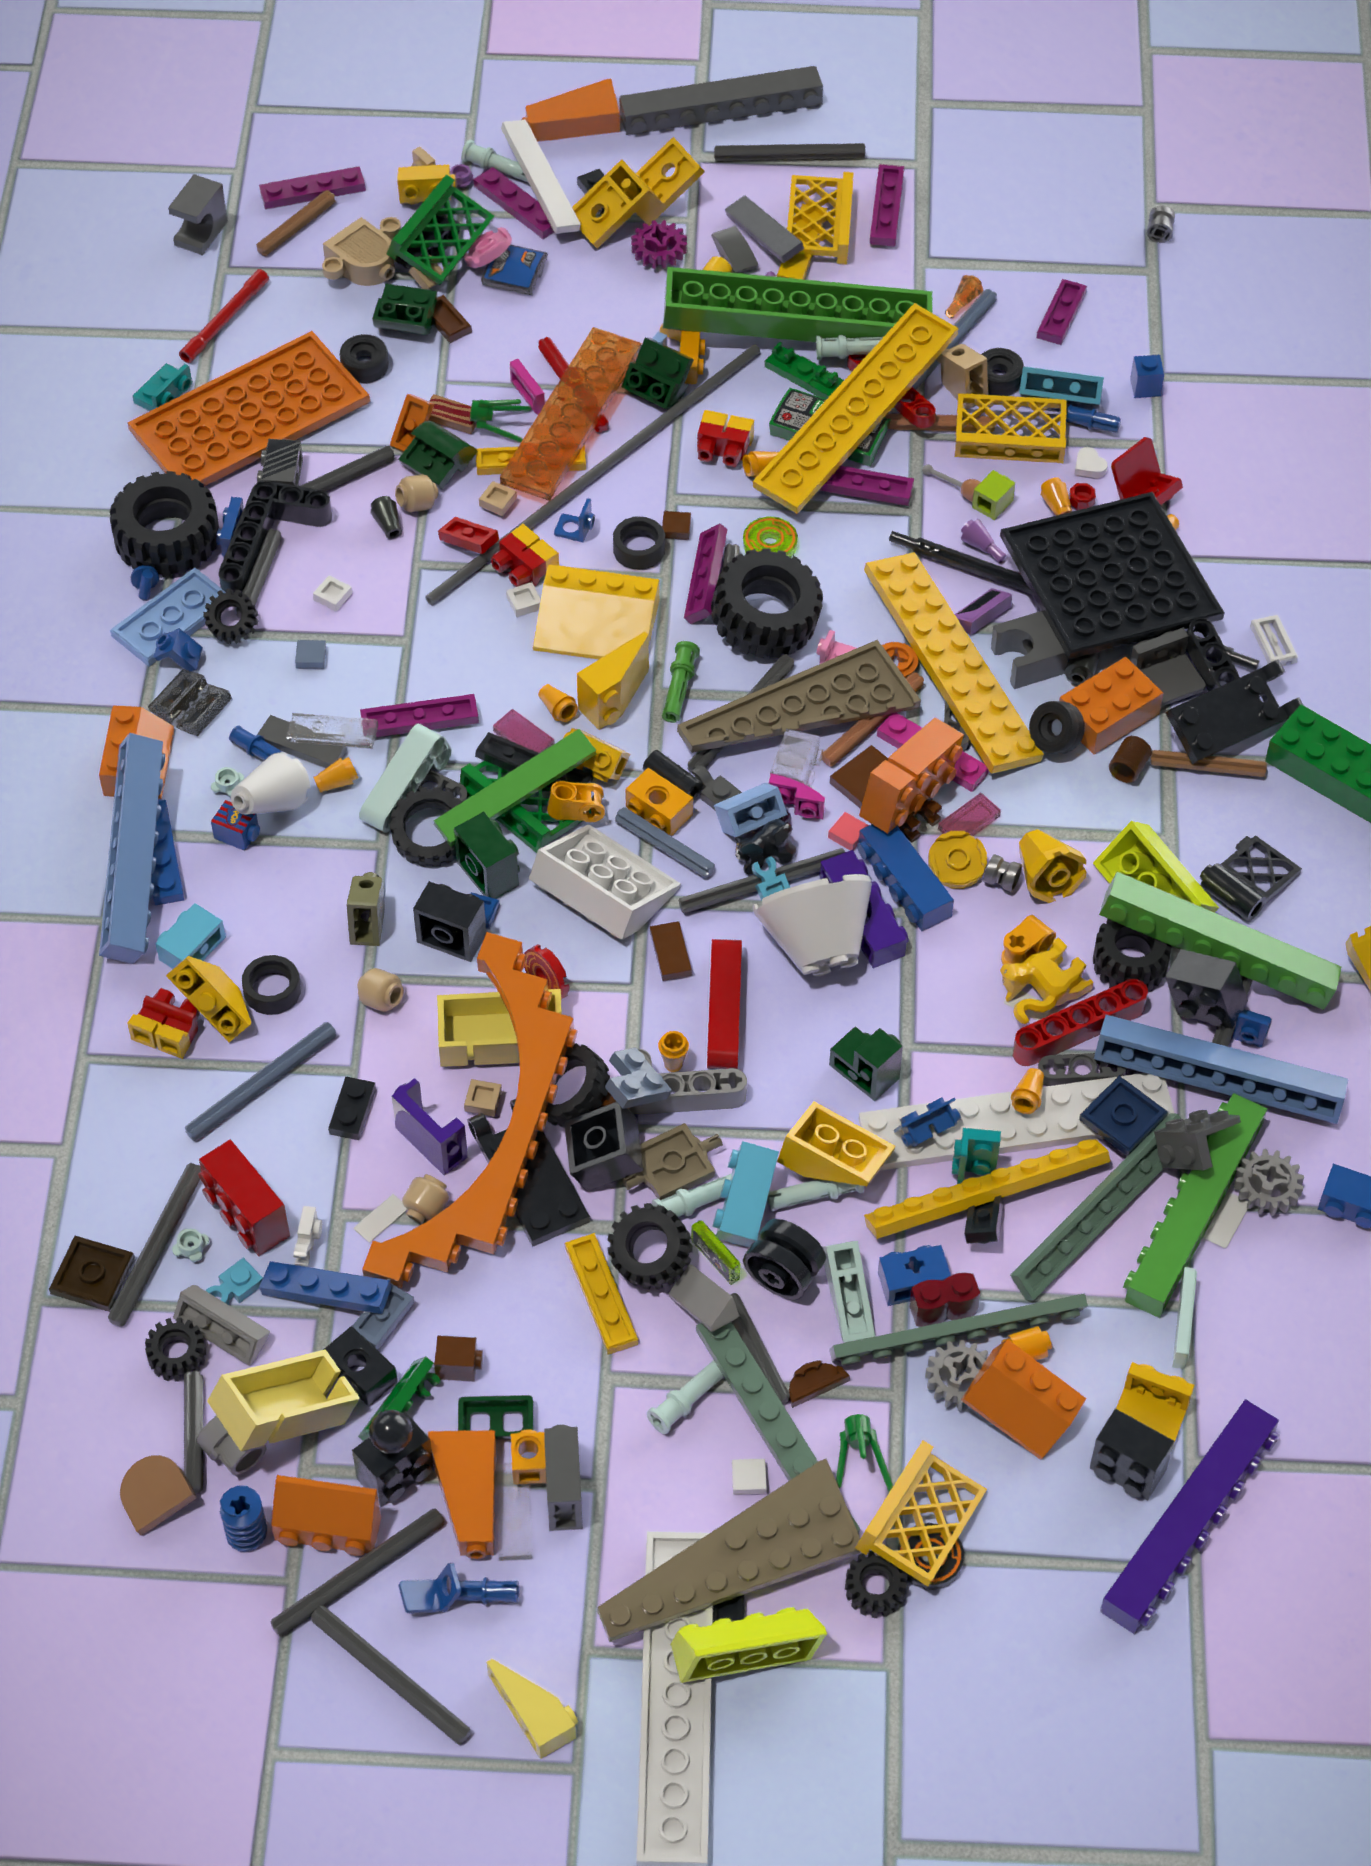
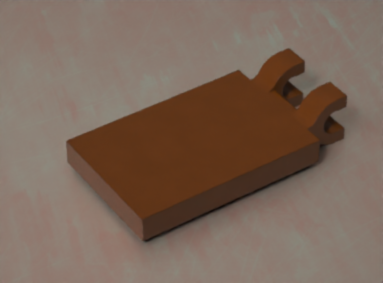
M870 745L830 775V784L861 809L870 773L883 761H888V758L873 745ZM929 797L924 801L919 811H913L908 815L906 821L899 829L912 843L920 837V832L916 829L921 826V822L914 816L919 813L933 827L941 821V816L937 813L942 810V806Z

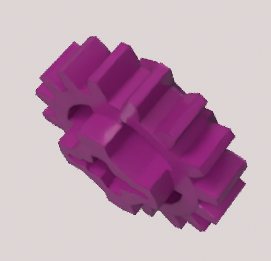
M652 220V225L649 226L643 223L642 229H635V235L631 236V252L635 254L636 261L643 259V266L650 263L653 269H656L657 265H661L663 269H666L668 263L675 266L676 259L681 261L684 259V254H687V235H683V228L676 229V223L668 226L666 225V220H663L661 224H657L655 220Z

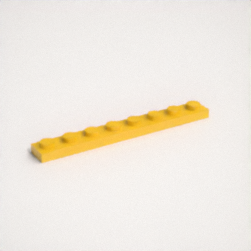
M1097 1139L1083 1140L1078 1145L1066 1149H1056L1048 1155L1036 1159H1025L1020 1164L1008 1168H998L990 1174L978 1178H967L962 1183L954 1186L940 1187L932 1193L920 1197H909L902 1203L890 1207H879L874 1212L864 1215L865 1223L876 1239L967 1210L974 1205L976 1207L994 1201V1198L1000 1195L1003 1198L1109 1163V1151Z

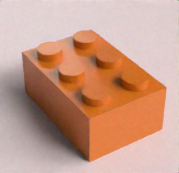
M1124 657L1060 696L1059 701L1071 703L1079 709L1085 724L1081 743L1095 755L1159 715L1163 692L1127 657Z

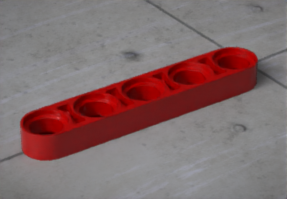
M868 354L847 355V367L853 371L861 362L854 359H864ZM913 387L893 407L916 427L928 428L935 423L936 408ZM901 400H912L913 402H902ZM918 414H928L929 416L922 417L918 416Z

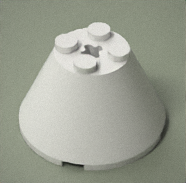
M862 874L843 875L844 881L829 884L828 878L781 890L761 899L763 903L761 907L758 908V905L754 904V915L804 975L813 973L814 977L830 973V968L840 965L841 968H847L857 965L872 886L869 876Z

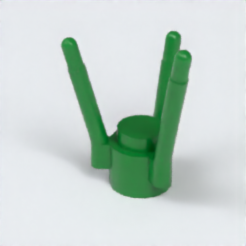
M520 399L472 400L470 422H477L476 428L486 429L521 443L523 442L522 437L486 422L492 421L493 411H531V407L519 405L521 404Z
M855 1414L847 1417L844 1420L845 1431L839 1433L841 1444L836 1473V1482L839 1489L842 1487L848 1444L854 1449H859L861 1459H866V1447L871 1444L887 1490L890 1492L893 1484L877 1441L876 1430L871 1429L870 1418L864 1414Z

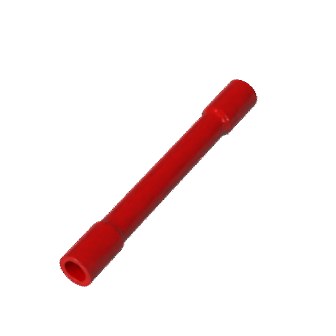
M257 269L233 298L179 351V357L184 362L191 363L205 349L206 344L252 296L256 295L269 281L268 274L262 269Z

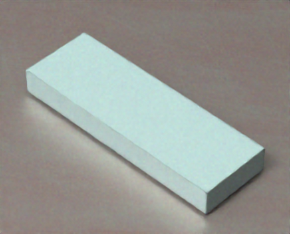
M1185 1267L1181 1279L1172 1368L1184 1369L1189 1355L1197 1278L1195 1268Z

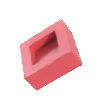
M844 812L828 831V838L846 849L854 851L859 842V830L869 825Z

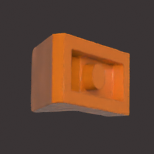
M406 394L389 445L405 451L414 439L411 434L412 431L421 423L429 421L434 403L413 394Z

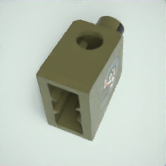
M367 872L363 876L352 877L346 904L350 945L380 946L385 910L383 879L374 872ZM365 911H370L368 921H364L361 918Z

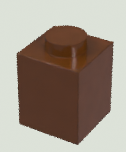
M437 1335L434 1360L435 1374L440 1380L475 1382L476 1370H482L483 1350H478L477 1338Z

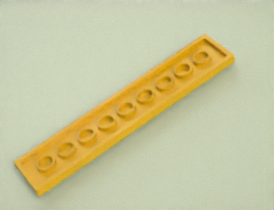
M914 303L753 480V488L798 514L957 337L958 327Z
M913 552L866 562L864 572L944 700L948 703L949 708L990 773L993 774L1041 762L1044 753L1035 746L1028 728L916 553Z

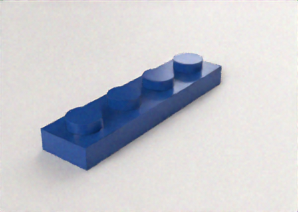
M166 800L158 801V805L161 806V812L155 826V831H158V841L153 848L156 866L151 874L150 882L154 885L153 900L155 906L184 901Z
M270 1261L259 1288L262 1295L382 1314L392 1286L390 1280Z

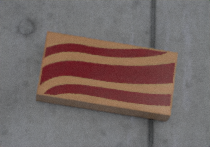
M435 394L432 395L429 402L434 403V407L429 421L468 434L473 433L477 422H470V405Z

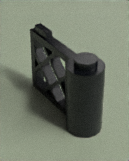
M1256 835L1252 838L1248 836L1243 838L1236 844V852L1221 864L1216 863L1213 866L1211 864L1206 866L1199 877L1202 880L1200 886L1247 921L1254 919L1264 904L1299 876L1302 870L1300 866ZM1255 847L1265 854V858L1251 857L1250 851ZM1246 865L1247 873L1237 872L1231 866ZM1252 865L1267 866L1268 873H1253ZM1273 866L1283 867L1289 873L1274 874ZM1255 881L1270 882V889L1266 892L1255 884Z

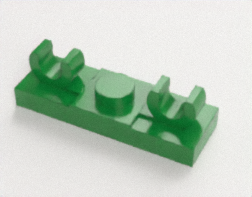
M779 342L772 349V354L764 363L765 368L812 394L828 399L844 381L838 377L837 372L832 374L826 370V366L823 365L821 367L811 360L796 354L793 348L787 349L783 347L782 342Z
M427 1356L413 1361L358 1435L362 1441L369 1438V1426L377 1414L385 1410H396L401 1413L407 1412L413 1404L411 1397L414 1393L422 1399L428 1398L431 1395L424 1387L425 1380L429 1381L433 1386L439 1384L441 1380L436 1374L428 1373L434 1363Z

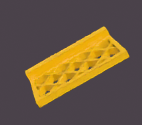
M843 172V178L791 176L787 230L795 237H800L806 242L803 244L804 249L798 254L837 257V264H847L854 172ZM796 185H807L810 188L802 192ZM825 187H837L830 194L823 190ZM815 193L822 197L816 202L809 198ZM803 201L808 207L800 210L796 204ZM829 203L834 209L827 212L822 206ZM816 211L821 216L813 220L808 214ZM800 219L807 223L801 229L794 224ZM828 221L833 227L825 230L820 224ZM812 229L820 234L813 239L806 234ZM826 239L833 247H822L818 243Z
M958 393L954 457L1063 463L1066 450L1067 400ZM963 403H974L979 409L970 414L963 408ZM993 405H1002L1006 411L997 416L990 408ZM1021 406H1027L1034 412L1024 417L1017 409ZM1048 408H1060V414L1053 419L1044 411ZM983 413L992 419L985 426L976 420ZM1010 414L1020 421L1012 428L1003 421ZM1037 416L1047 423L1039 430L1030 423ZM971 423L978 431L976 433H962V428ZM999 425L1005 433L996 435L990 433L989 430ZM1025 426L1033 434L1030 436H1019L1016 432ZM1053 428L1059 434V438H1047L1043 433Z
M922 1440L866 1528L855 1549L867 1555L869 1550H872L924 1585L929 1586L987 1489L931 1454L934 1446ZM932 1467L940 1472L945 1482L932 1483L928 1469ZM965 1488L976 1496L973 1500L960 1501L956 1489ZM948 1489L952 1502L939 1503L935 1491ZM927 1492L931 1504L917 1505L913 1493ZM955 1510L959 1523L946 1524L942 1511ZM934 1512L938 1525L925 1526L920 1513ZM912 1514L917 1527L903 1528L899 1516ZM941 1533L945 1546L932 1547L928 1534ZM920 1535L924 1548L910 1549L906 1536ZM898 1537L902 1550L893 1551L882 1544V1542L886 1538ZM927 1556L931 1567L929 1573L918 1567L913 1557Z

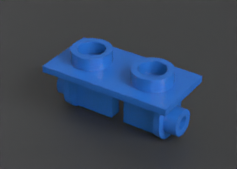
M941 1097L926 1105L927 1112L918 1115L914 1111L899 1119L902 1125L894 1129V1133L902 1129L904 1135L901 1138L906 1147L910 1145L915 1147L933 1137L928 1127L932 1124L937 1134L958 1124L957 1121L961 1120V1115L956 1108L952 1110L949 1105L956 1100L955 1097L946 1102Z

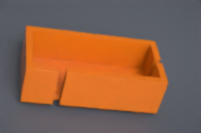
M936 717L890 755L888 761H883L870 773L859 816L887 834L897 825L899 827L902 826L908 815L913 811H919L925 800L929 797L933 798L942 785L945 783L949 784L953 780L957 771L954 768L956 761L963 751L961 743L964 734Z

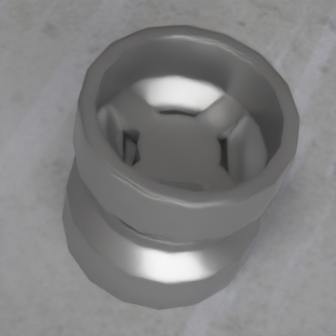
M1156 206L1150 211L1147 227V236L1150 240L1164 243L1172 238L1175 212L1171 208Z
M993 854L987 865L983 881L991 885L995 883L1000 884L1004 890L1013 892L1021 875L1022 864L1015 861L1011 863L1006 862L1002 856Z

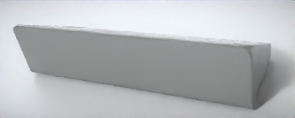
M692 1264L684 1270L668 1293L672 1300L711 1332L740 1317L733 1297Z
M191 1285L180 1292L173 1319L176 1320L177 1317L183 1319L184 1324L187 1319L192 1321L194 1327L197 1325L200 1328L203 1338L248 1366H251L268 1339L270 1331L197 1285Z

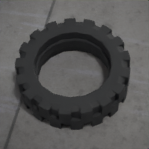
M422 787L415 793L410 791L406 794L407 797L404 800L401 798L397 802L396 810L393 809L391 813L390 829L394 845H396L398 853L401 856H406L408 862L412 864L416 862L421 867H427V865L438 867L443 862L450 863L456 855L455 844L451 847L447 841L436 846L416 844L408 838L406 824L409 818L419 810L439 808L447 812L462 803L459 798L456 799L452 792L448 790L444 792L439 787H433V789Z
M575 1043L573 1048L568 1047L564 1057L568 1058L564 1074L575 1067L585 1066L586 1076L580 1090L570 1100L562 1104L548 1102L545 1113H548L547 1121L554 1126L558 1124L560 1127L565 1128V1121L589 1113L595 1108L598 1109L603 1103L601 1102L603 1096L606 1097L608 1090L605 1088L610 1079V1075L607 1074L609 1071L607 1064L603 1062L604 1060L583 1044L580 1046ZM558 1075V1076H557L555 1085L557 1084V1082L559 1081V1079L562 1077V1075Z

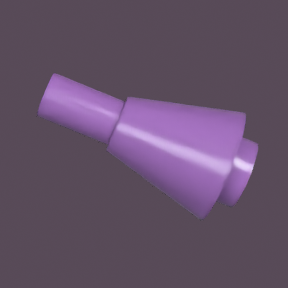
M980 519L975 521L969 520L962 527V541L989 553L999 563L1006 558L1007 555L994 544V540Z

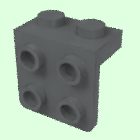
M1184 628L1173 632L1168 631L1162 636L1148 641H1141L1134 645L1130 661L1163 692L1161 707L1205 690L1206 683L1185 654L1189 635Z
M1198 1110L1189 1113L1188 1119L1167 1121L1165 1123L1166 1127L1154 1131L1158 1157L1162 1168L1205 1170L1213 1167L1206 1136L1240 1123V1116L1229 1115L1228 1111L1208 1114L1207 1110Z

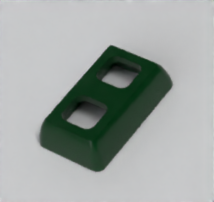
M531 1395L460 1397L458 1400V1431H471V1416L483 1414L490 1417L489 1430H495V1439H511V1434L533 1430V1397ZM521 1414L523 1417L522 1429L520 1431H505L503 1429L504 1415Z

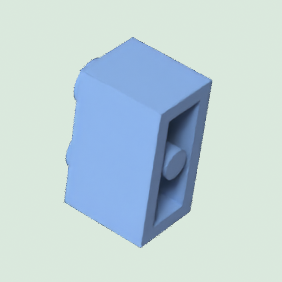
M768 783L758 785L714 805L722 831L734 837H738L772 820L788 815L779 787Z

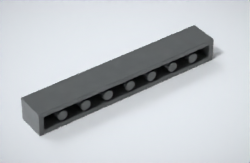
M814 65L620 95V118L625 134L632 135L822 105L823 83L817 67Z

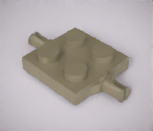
M686 1123L679 1125L640 1144L644 1170L622 1178L623 1184L627 1190H630L635 1186L645 1183L659 1200L675 1195L679 1189L689 1190L715 1177V1169L708 1159L707 1152L723 1146L722 1140L718 1134H715L708 1139L700 1141L691 1133Z

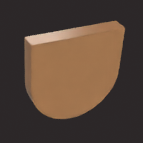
M161 1455L147 1456L134 1463L124 1475L120 1486L121 1503L136 1532L141 1536L197 1499L183 1470L173 1460Z

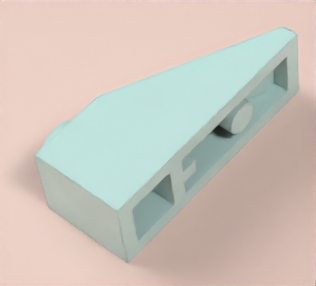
M858 1241L823 1246L827 1257L824 1263L842 1341L849 1342L875 1337Z

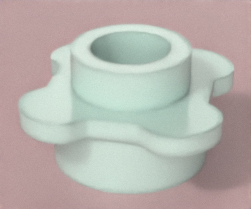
M231 767L221 768L215 774V782L211 783V790L215 793L223 792L231 797L232 790L244 780V775Z
M183 1229L177 1236V1244L173 1245L172 1252L177 1257L185 1256L192 1262L199 1261L202 1258L201 1252L204 1246L209 1244V1237L206 1234H201L196 1229ZM188 1244H194L192 1247H188Z

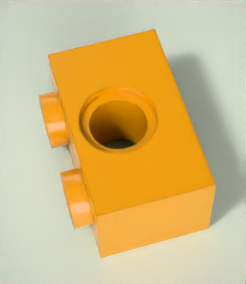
M647 768L625 789L626 807L670 836L693 816V797L650 768Z

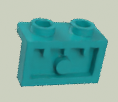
M165 363L132 395L133 403L151 411L179 397L183 392L188 391L193 384L190 366L183 364L177 369Z
M963 1128L961 1140L955 1139L951 1174L957 1175V1184L962 1183L964 1180L965 1171L973 1172L977 1175H986L996 1169L1001 1131Z

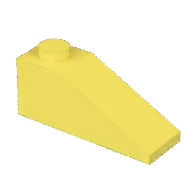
M490 1659L486 1662L490 1680L540 1759L576 1739L575 1725L578 1724V1720L569 1705L563 1707L558 1697L496 1660Z

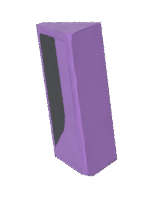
M991 588L955 613V616L966 633L971 636L1011 608L1012 595L1008 592Z

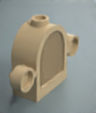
M360 217L323 243L325 260L322 263L324 277L336 280L344 276L349 281L361 286H374L391 279L395 273V261L386 255L391 240L401 229L400 220L395 217L384 218L380 222V229H377Z

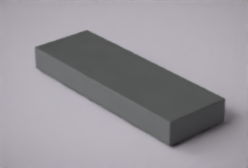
M273 715L268 717L257 735L264 737L265 742L280 751L327 768L339 758H343L347 752V744Z

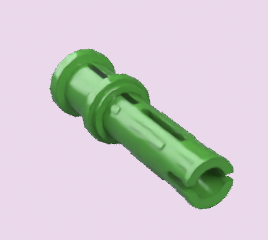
M680 641L676 644V658L670 666L672 679L662 712V718L670 723H676V721L680 720L688 681L694 676L696 671L694 663L695 659L699 657L700 648L690 641Z

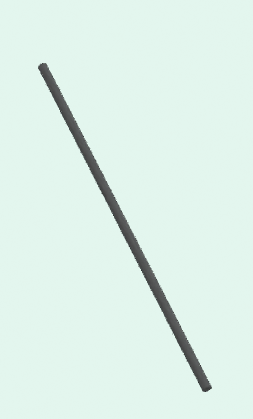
M755 344L500 538V540L521 524H525L529 529H532L760 353V348ZM500 540L485 553L478 555L425 596L426 601L433 605L488 563L491 557L500 550Z

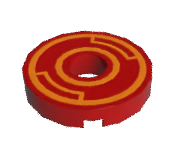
M538 944L525 951L526 961L524 969L526 973L547 979L548 989H561V1000L567 997L570 987L569 983L565 985L563 980L567 977L566 971L555 954L547 948L541 949V945Z

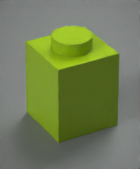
M992 470L974 489L972 508L995 521L1013 502L1016 482Z

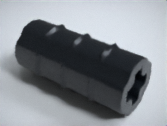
M659 750L650 753L644 761L642 768L644 771L650 768L692 796L693 801L700 794L703 783Z

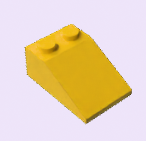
M646 631L577 673L578 710L598 730L615 723L623 715L649 671V634Z
M813 1101L786 1135L777 1162L803 1177L868 1186L893 1153L896 1146Z

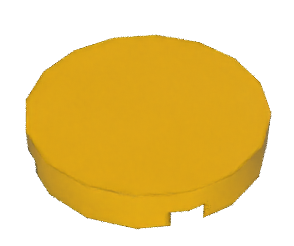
M949 831L940 835L932 844L928 853V866L942 885L952 889H964L974 885L982 878L987 866V852L983 843L977 837L971 836L970 833L965 831Z

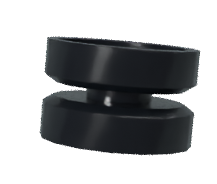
M771 1219L767 1221L760 1231L758 1241L753 1242L745 1253L743 1264L750 1276L763 1288L785 1299L796 1300L804 1295L810 1286L811 1277L818 1274L827 1257L823 1247L809 1232L784 1219Z

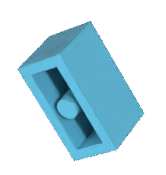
M194 903L187 911H183L179 915L176 923L168 931H164L158 937L155 944L159 961L172 969L187 956L204 961L226 938L223 920Z

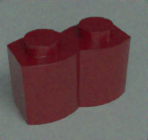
M957 1273L943 1281L926 1280L913 1286L909 1307L915 1325L923 1327L942 1323L946 1319L957 1320L976 1314L978 1312L980 1291L975 1276L972 1273Z

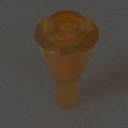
M974 275L962 276L953 302L945 311V315L948 318L953 319L962 307L983 293L984 289L979 278Z

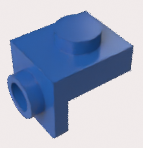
M178 628L169 633L162 634L157 639L153 657L157 661L170 657L189 673L197 669L203 647Z

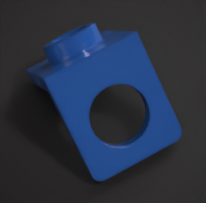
M586 499L579 517L562 513L555 527L554 535L584 543L588 531L592 530L595 522L591 499ZM573 522L579 528L574 532H567L563 529V526L566 523Z
M1243 1009L1242 1013L1238 1015L1232 1039L1262 1048L1271 1018Z
M448 1563L437 1579L403 1580L398 1584L406 1613L447 1612L461 1594V1586L454 1563ZM448 1577H450V1580H451V1592H450V1594H449L448 1591H447V1579H448Z

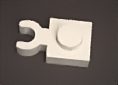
M303 1206L297 1231L298 1240L293 1253V1258H296L295 1265L308 1267L314 1241L321 1237L322 1220H318L316 1207Z

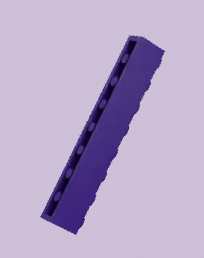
M1247 1399L1243 1401L1104 1596L1100 1609L1102 1614L1133 1634L1137 1632L1141 1625L1147 1627L1157 1611L1153 1607L1159 1599L1165 1601L1175 1586L1172 1580L1177 1573L1181 1576L1185 1574L1193 1560L1189 1557L1193 1550L1196 1548L1200 1551L1204 1547L1210 1536V1533L1207 1532L1212 1523L1217 1526L1220 1524L1228 1510L1225 1505L1231 1498L1235 1501L1239 1497L1245 1486V1483L1242 1482L1247 1474L1251 1476L1255 1474L1263 1460L1259 1456L1264 1449L1271 1451L1280 1436L1276 1433L1279 1419Z

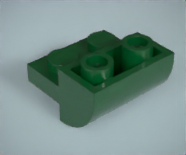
M386 283L382 297L378 298L372 321L374 327L429 335L433 326L432 317L438 299L437 291Z
M645 337L636 361L630 362L621 388L664 409H670L679 402L689 385L685 381L694 359L650 337Z
M425 421L412 431L411 434L414 439L398 460L403 466L416 474L427 475L432 483H435L442 490L457 470L461 473L464 471L478 451L475 447L435 422Z

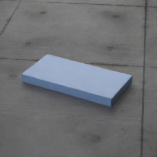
M194 567L110 630L111 636L149 667L157 661L153 657L157 639L162 634L169 633L178 628L188 636H191L205 625L204 621H206L203 617V612H207L205 605L206 603L211 604L209 598L212 595L215 598L218 597L217 592L222 589Z

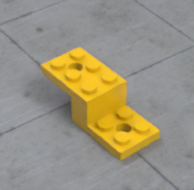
M674 137L637 172L621 159L572 207L581 224L580 231L598 249L634 213L650 226L652 220H656L705 171ZM675 167L674 173L666 177L667 171ZM605 208L603 215L596 218V213L600 209Z

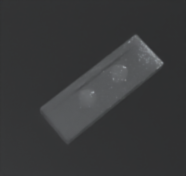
M292 713L286 736L288 742L373 749L379 725L377 719Z
M512 1463L496 1464L499 1561L533 1559L530 1484L513 1485Z

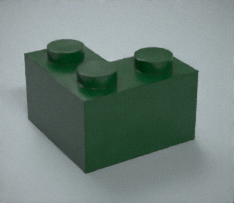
M855 1026L830 1048L829 1066L873 1101H876L900 1079L903 1045H901L896 1036L887 1034L881 1028L870 1035L866 1032L863 1033Z

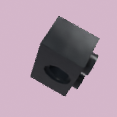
M352 1325L323 1349H326L341 1371L337 1379L345 1376L359 1398L368 1407L398 1382L396 1367ZM354 1366H364L360 1371L351 1370Z

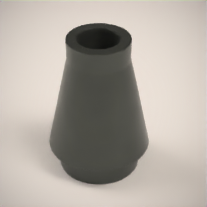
M381 496L373 500L370 505V513L384 531L387 538L398 537L402 530L399 524L396 502L389 496Z

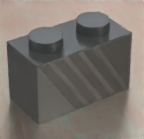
M268 439L266 450L261 452V466H263V469L258 470L257 482L268 480L299 486L303 464L301 441Z

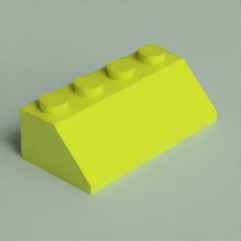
M1130 821L1093 862L1109 883H1111L1116 872H1120L1214 913L1219 909L1217 904L1148 824Z
M794 1607L779 1610L773 1615L764 1616L763 1613H754L746 1616L744 1620L731 1621V1619L725 1618L717 1620L709 1626L699 1627L698 1624L686 1625L677 1631L671 1642V1648L680 1682L684 1683L811 1660L827 1632L823 1624L809 1609L796 1610Z

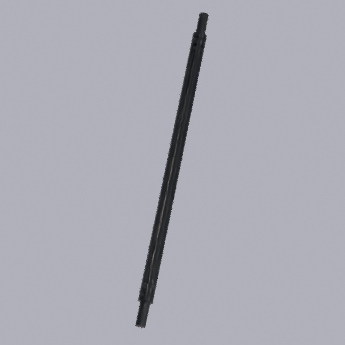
M892 531L889 536L890 542L913 549V552L918 555L1032 594L1021 573L936 544L921 537L915 539ZM1224 645L1234 664L1254 671L1258 669L1260 660L1234 652V648Z

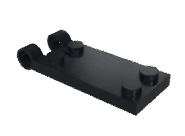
M1279 659L1171 708L1165 713L1192 764L1287 721L1301 704L1303 705L1300 697L1279 707L1267 682L1285 673Z
M516 1099L510 1101L512 1112ZM480 1113L468 1118L467 1122L473 1138L481 1149L487 1163H489L497 1151L506 1130L493 1135L485 1115ZM538 1131L535 1141L538 1142V1148L534 1159H528L525 1167L528 1170L526 1183L523 1189L518 1187L515 1198L518 1199L515 1215L532 1247L590 1222V1216L544 1131Z

